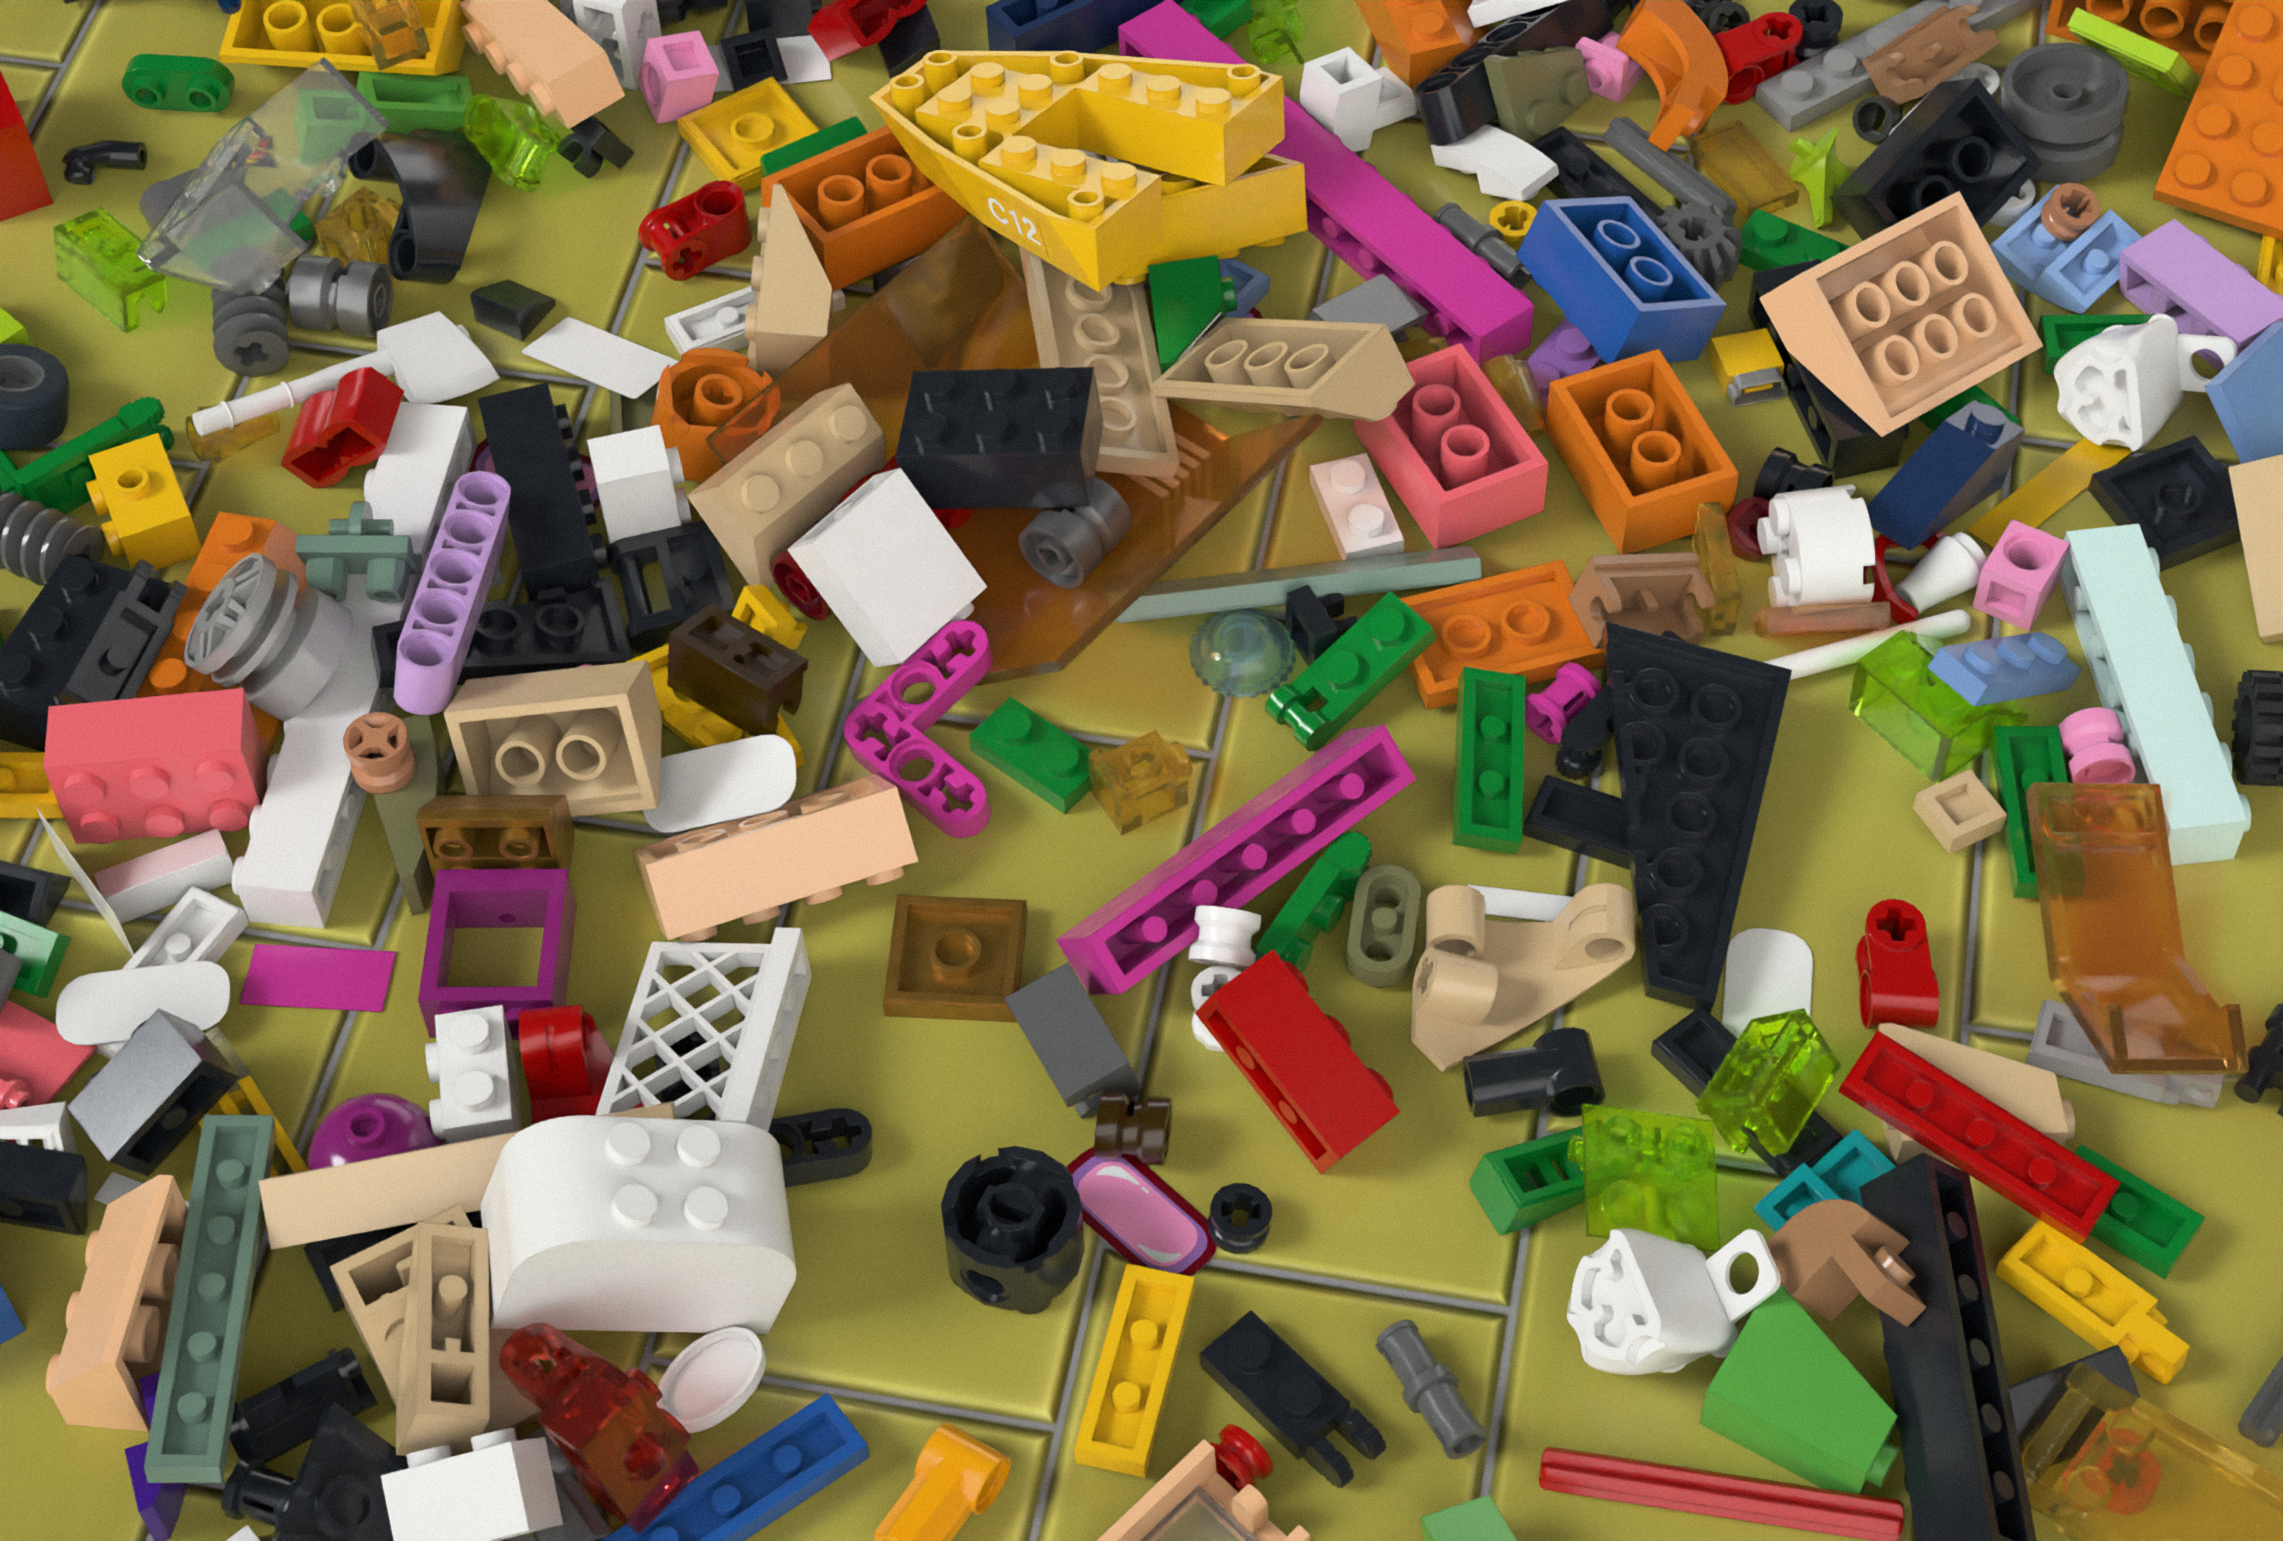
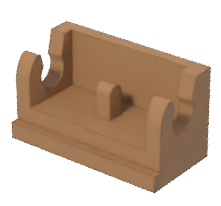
M1966 3L1952 9H1948L1947 5H1944L1861 61L1880 96L1889 97L1898 104H1902L1922 97L1940 82H1944L2000 44V41L1994 30H1981L1976 33L1969 27L1967 19L1978 11L1975 5Z
M1695 552L1593 555L1568 597L1569 603L1595 649L1604 648L1602 632L1606 621L1661 635L1665 630L1668 632L1671 630L1687 643L1699 644L1705 634V630L1700 617L1694 611V598L1696 597L1697 603L1702 609L1715 608L1713 591L1698 566L1700 559Z

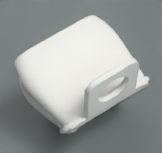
M2162 313L2153 315L2148 323L2110 326L2101 334L2093 336L2075 346L2061 357L2055 365L2054 377L2059 388L2058 412L2067 423L2098 446L2116 444L2129 447L2132 452L2145 447L2156 436L2172 413L2178 409L2183 398V391L2206 392L2204 386L2212 379L2204 378L2195 371L2192 365L2194 352L2200 349L2214 351L2221 357L2225 368L2237 357L2236 344L2228 337L2178 334L2176 321Z
M1633 1228L1614 1229L1610 1231V1239L1600 1249L1591 1255H1584L1575 1273L1567 1306V1319L1579 1337L1584 1361L1592 1368L1618 1375H1642L1658 1371L1673 1373L1708 1354L1718 1358L1726 1357L1739 1336L1735 1323L1778 1290L1781 1276L1763 1235L1757 1230L1747 1229L1718 1252L1706 1259L1703 1252L1691 1244H1682ZM1750 1253L1758 1263V1280L1753 1289L1748 1293L1738 1294L1730 1283V1268L1733 1261L1740 1254Z

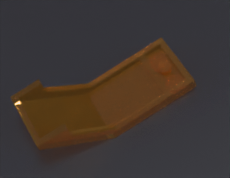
M2034 782L2025 793L2049 979L2110 1073H2247L2249 1065L2240 1004H2226L2220 1008L2185 960L2160 784Z

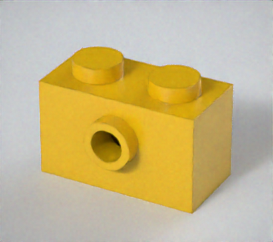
M159 433L89 455L97 479L85 484L97 516L108 513L111 515L112 520L102 523L101 526L113 558L126 555L131 570L142 558L153 565V571L198 556L202 546Z

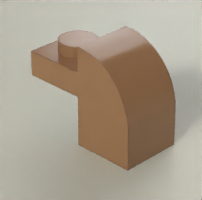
M1830 1199L1814 1203L1795 1214L1766 1243L1780 1273L1781 1283L1789 1294L1830 1322L1860 1293L1868 1302L1906 1327L1927 1308L1908 1284L1915 1277L1914 1272L1898 1256L1910 1241L1854 1202Z

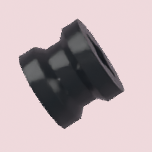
M1796 0L1793 2L1788 14L1799 19L1803 26L1802 40L1795 48V54L1799 59V63L1839 43L1837 33L1841 30L1843 12L1833 0Z

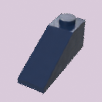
M1976 400L1972 401L1946 418L1866 506L1871 527L1911 551L2002 488L2025 429L2008 420L2006 415L1998 408L1981 404Z

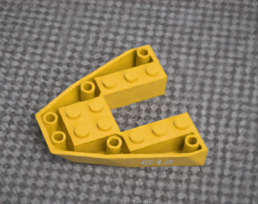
M934 50L924 55L923 59L902 74L893 77L888 84L868 97L922 174L981 223L1097 292H1101L1164 239L1161 176L1137 170L1135 166L1129 163H1111L1086 156L1085 153L1078 149L1226 188L1285 139L1283 76L1261 71L1259 67L1252 64L1236 65L1090 54L1076 51Z

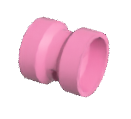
M2103 707L2087 708L2073 713L2061 722L2059 732L2063 755L2071 759L2067 769L2076 792L2090 797L2105 796L2121 790L2134 779L2136 768L2130 750L2122 745L2125 734L2119 715L2115 711Z

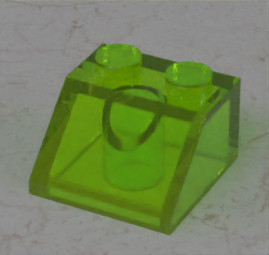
M1902 629L1857 660L1847 708L1931 781L1937 784L1949 778L1991 747L1990 740L1994 726H2021L2027 721L2028 713L2012 700L1974 707L1927 668L1939 648L1947 645L1936 637Z

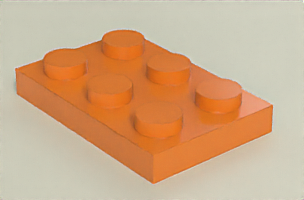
M1563 559L1400 598L1433 627L1437 637L1430 646L1408 665L1426 710L1457 703L1458 678L1464 667L1526 676L1527 686L1555 679L1557 670L1568 662L1576 663L1586 670L1604 666V648H1594L1568 601V597L1575 585Z

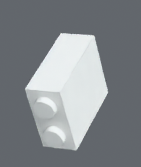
M901 468L873 475L787 549L875 668L893 664L902 665L939 629L950 622L966 619L975 609L971 601L987 588L982 578Z

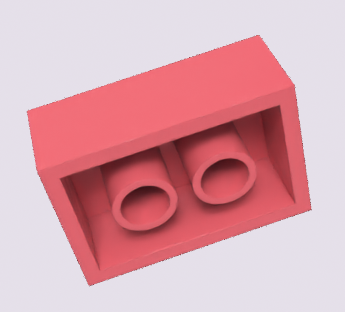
M1462 343L1405 363L1415 385L1397 402V408L1389 416L1374 422L1354 419L1353 431L1434 549L1455 546L1544 511L1548 462Z
M244 688L49 706L43 768L76 844H107L115 840L145 837L170 838L179 834L207 832L215 828L226 832L238 831L243 828H249L253 808L257 804L262 805L268 788L267 768L269 759Z

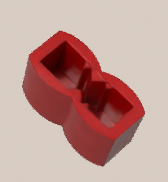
M835 0L816 12L807 30L829 61H837L882 41L891 32L896 21L914 14L928 0Z
M372 367L359 368L347 373L338 381L335 390L316 393L304 401L282 458L281 466L312 488H324L341 481L347 475L350 467L365 465L376 460L386 448L404 390Z

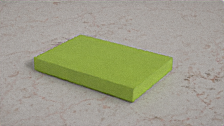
M2076 7L2067 26L2069 31L2083 45L2095 47L2114 57L2127 71V74L2189 102L2192 101L2201 78L2180 53Z

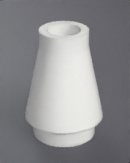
M1957 532L1952 537L1941 536L1908 576L1894 587V591L1901 599L1912 605L1921 614L1934 605L1977 587L1982 567L1987 558L1979 545L1965 533Z

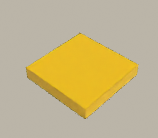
M773 76L677 119L679 134L717 179L737 184L741 187L743 193L761 185L760 159L764 154L820 131Z

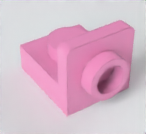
M1610 31L1597 42L1587 37H1582L1575 48L1581 49L1590 91L1620 104L1647 72L1634 59L1615 47L1620 34Z

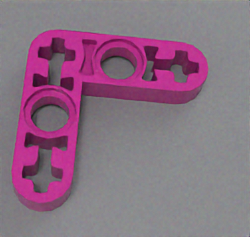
M968 620L950 622L941 628L849 714L843 728L849 750L858 763L870 773L877 774L896 786L899 796L943 833L955 838L974 836L986 827L992 813L990 801L982 782L923 733L978 683L992 666L993 653L987 633L979 624ZM973 646L974 654L967 657L961 653L955 657L953 656L952 651L955 648L960 647L963 650H968ZM948 670L950 677L944 679L942 674ZM927 682L935 686L934 694L924 703L909 704L902 699L907 688L915 683ZM869 729L876 733L884 730L887 740L893 749L888 754L886 747L876 738L869 737L865 740L864 732ZM922 758L934 763L932 772L923 780L916 782L907 781L900 776L903 767L911 760ZM947 786L949 794L961 803H966L970 800L973 807L967 812L960 808L951 811L947 798L941 791Z

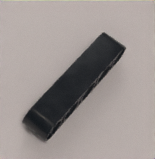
M1568 0L1510 17L1418 83L1412 92L1430 143L1432 145H1446L1457 142L1471 135L1498 115L1484 64L1485 58L1490 55L1517 56L1518 52L1528 50L1543 52L1546 48L1558 46L1575 48L1582 37H1587L1597 42L1614 28L1607 0Z

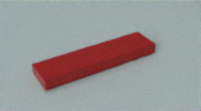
M1878 1030L1838 1090L1845 1097L1957 1168L1968 1173L2080 1246L2088 1237L2121 1182Z

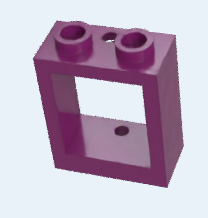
M568 869L437 870L418 1003L430 1038H436L435 1015L503 1005L512 1039L519 1040V1013L521 1009L565 1006L577 908ZM544 927L537 986L447 987L455 928Z

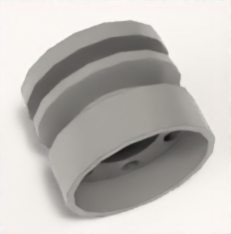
M253 552L240 559L223 576L202 606L187 638L184 650L185 664L204 675L211 673L212 681L226 688L240 683V688H244L249 703L271 716L285 721L296 716L308 706L328 682L340 662L350 639L353 625L352 613L349 608L316 588L307 587L297 592L298 583L296 575L287 570H276L275 562L262 554Z

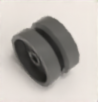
M2046 43L2023 51L2009 62L2002 77L2001 109L2043 163L2030 177L2031 179L2049 183H2077L2099 176L2115 163L2121 149L2124 130L2122 119L2127 110L2130 85L2127 71L2114 57L2095 47L2081 44Z

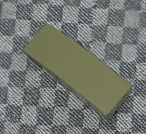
M413 715L401 719L407 727L410 746L416 758L417 768L413 778L406 786L395 792L385 794L373 793L412 916L425 912L435 886L416 821L417 811L437 795H447L446 777L429 715Z

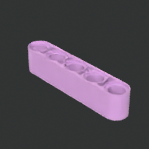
M486 471L469 472L461 476L454 486L398 640L394 699L397 705L407 712L416 715L436 714L446 709L452 700L506 542L511 487L504 478L497 474Z

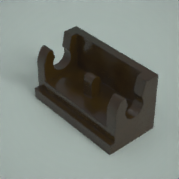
M711 603L669 633L667 686L753 737L776 734L779 722L778 711L781 705L783 710L792 715L797 713L802 699L803 673L808 669V659Z

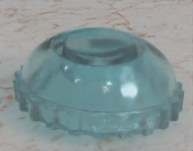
M1243 608L1219 612L1206 619L1202 626H1198L1197 633L1191 637L1192 644L1189 645V658L1196 677H1200L1202 684L1210 686L1213 692H1222L1227 697L1234 695L1241 699L1244 696L1255 698L1258 694L1266 695L1271 689L1279 688L1281 682L1287 681L1288 674L1294 670L1293 662L1296 661L1294 641L1290 637V632L1287 629H1283V624L1280 621H1276L1271 615L1256 609Z

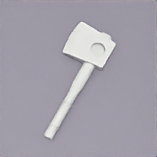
M440 311L377 331L376 352L327 367L309 376L287 383L281 381L278 386L229 402L221 401L220 405L193 413L192 418L200 436L227 427L233 429L236 424L285 408L293 409L294 405L303 403L316 393L335 390L338 381L344 375L365 367H372L386 377L391 376L395 384L404 390V396L409 402L426 404L438 403L468 394L500 379L490 361L471 341V337L462 324L455 326Z

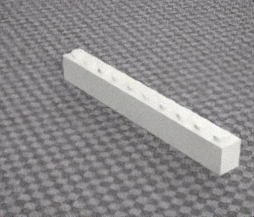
M401 401L386 448L382 455L379 456L376 468L369 469L366 474L364 498L371 505L373 519H392L394 535H409L414 553H420L422 556L421 574L409 575L408 586L404 601L371 600L366 593L367 574H348L346 599L339 603L349 608L352 613L353 625L350 639L340 662L328 682L313 701L299 714L284 721L285 738L280 753L273 754L269 760L267 768L268 788L262 805L257 804L251 813L249 825L251 839L245 857L239 856L233 867L232 890L235 895L240 896L249 922L325 929L368 793L360 788L353 778L350 760L344 750L343 736L347 727L355 719L374 712L393 714L396 705L394 688L379 689L370 645L372 627L406 620L454 486L461 476L469 472L477 448L468 407Z

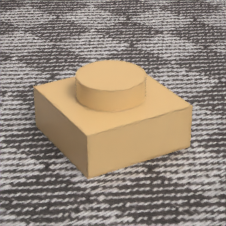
M1971 769L1917 792L1913 804L1915 812L1948 854L2002 831L2007 818L2006 812Z

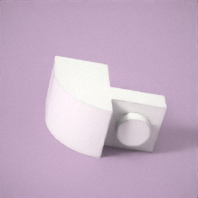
M1350 47L1306 62L1304 65L1300 88V104L1309 116L1327 131L1338 135L1343 144L1353 152L1370 149L1374 130L1415 115L1418 107L1412 92L1413 90L1386 66L1374 70Z

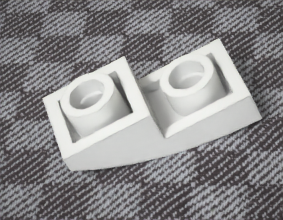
M1484 124L1474 133L1457 142L1446 145H1430L1435 165L1458 169L1465 174L1476 173L1481 193L1504 197L1508 201H1526L1538 194L1540 188L1559 175L1557 164L1542 152L1516 136Z

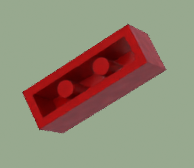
M1272 949L1213 993L1195 1014L1317 1171L1322 1174L1401 1111L1393 1102V1092L1387 1081L1374 1069L1366 1068L1350 1048L1351 1040L1343 1025L1335 1017L1329 1014L1325 1015L1308 994L1309 987L1303 974L1289 961H1282L1274 949Z

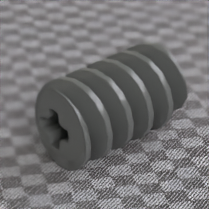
M242 247L229 251L216 261L210 276L212 285L211 299L213 302L212 316L214 320L212 325L214 334L213 349L216 358L230 371L250 377L267 376L278 372L287 364L289 357L287 346L288 332L286 329L288 320L285 312L287 302L284 295L286 285L283 279L285 274L282 261L274 253L261 247Z
M0 487V569H7L18 577H26L34 584L45 586L66 554L100 563L105 546L104 534L100 528L92 524L84 525L82 521L73 516L64 517V514L55 508L45 509L38 501L25 500L17 492L4 493Z

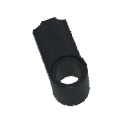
M1575 1027L1560 1028L1540 1036L1532 1047L1463 1057L1462 1070L1465 1094L1469 1111L1473 1113L1474 1118L1547 1107V1111L1554 1116L1576 1117L1597 1109L1606 1098L1590 1034L1584 1029Z

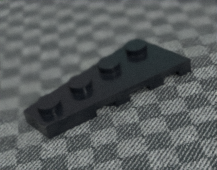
M607 576L590 580L589 589L568 594L562 586L538 591L536 601L508 606L504 599L485 602L457 685H463L468 679L577 668L584 664L596 666L624 663L631 660L611 577ZM406 620L372 627L370 645L379 689L394 688L397 645Z
M330 1403L325 1407L271 1541H394L381 1475L409 1468L407 1457L396 1455L395 1447L337 1403Z

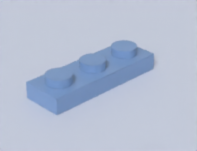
M2042 632L1943 646L1939 648L1927 667L1974 707L2069 690L2082 671L2080 667L2065 656L2067 650L2058 640Z

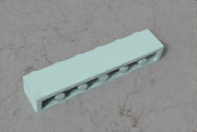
M2139 524L2066 531L2064 541L2070 544L2059 583L2102 707L2112 709L2119 715L2125 734L2122 745L2130 750L2136 768L2135 777L2129 785L2157 866L2166 867L2234 859L2243 833L2248 832L2251 826L2249 801L2245 794H2238L2232 779L2231 753L2225 742H2219L2214 730L2212 701L2207 692H2201L2195 678V657L2192 647L2189 643H2183L2177 629L2175 601L2171 595H2165L2159 580L2160 564L2156 550L2153 547H2147Z

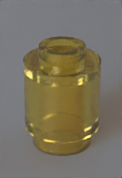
M1505 354L1492 358L1480 365L1481 371L1531 440L1544 434L1548 430L1544 421L1548 412L1528 361L1514 360L1512 354Z

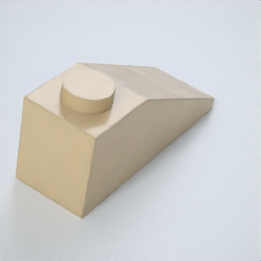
M418 1221L414 1230L397 1383L396 1455L406 1456L413 1452L450 1445L452 1456H457L473 1451L471 1438L481 1435L490 1420L488 1229Z

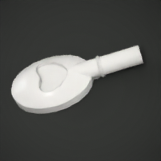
M742 1327L721 1328L694 1341L675 1358L660 1380L657 1389L656 1407L660 1416L655 1419L654 1425L647 1427L648 1431L606 1473V1477L620 1492L627 1494L667 1451L673 1450V1445L685 1433L701 1432L714 1427L735 1413L749 1399L759 1385L767 1364L766 1352L757 1335L753 1331Z

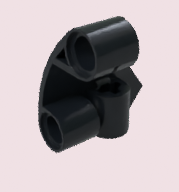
M365 128L355 132L349 142L347 152L348 166L352 175L359 180L398 184L403 198L387 253L388 266L395 279L407 282L445 285L455 278L458 270L460 271L499 147L467 133L429 128L416 129L408 134Z

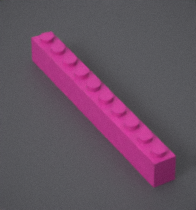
M1165 0L1118 26L1119 56L1236 65L1248 64L1237 55L1231 45L1220 41L1202 25L1195 15L1188 14L1173 0ZM1284 94L1285 139L1268 153L1304 163L1308 231L1366 281L1382 273L1429 312L1424 323L1419 327L1443 348L1462 343L1484 374L1530 346L1534 304L1521 289L1514 288L1498 275L1483 257L1475 255L1460 243L1445 225L1438 224L1422 211L1408 194L1400 192L1391 185L1371 163L1363 161L1343 144L1338 135L1327 131L1309 116L1300 103L1290 100Z

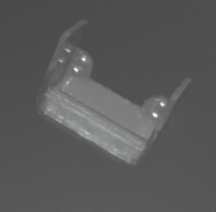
M325 57L321 58L234 125L217 141L140 244L135 255L153 272L240 296L250 290L256 295H260L279 277L282 272L280 268L300 255L307 247V244L288 227L303 204L316 193L322 198H326L334 192L347 177L342 168L350 156L384 132L390 123Z

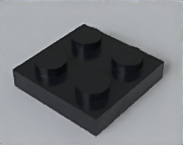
M2195 435L2092 474L2088 491L2117 526L2140 525L2147 547H2153L2157 552L2160 572L2241 541L2230 476Z

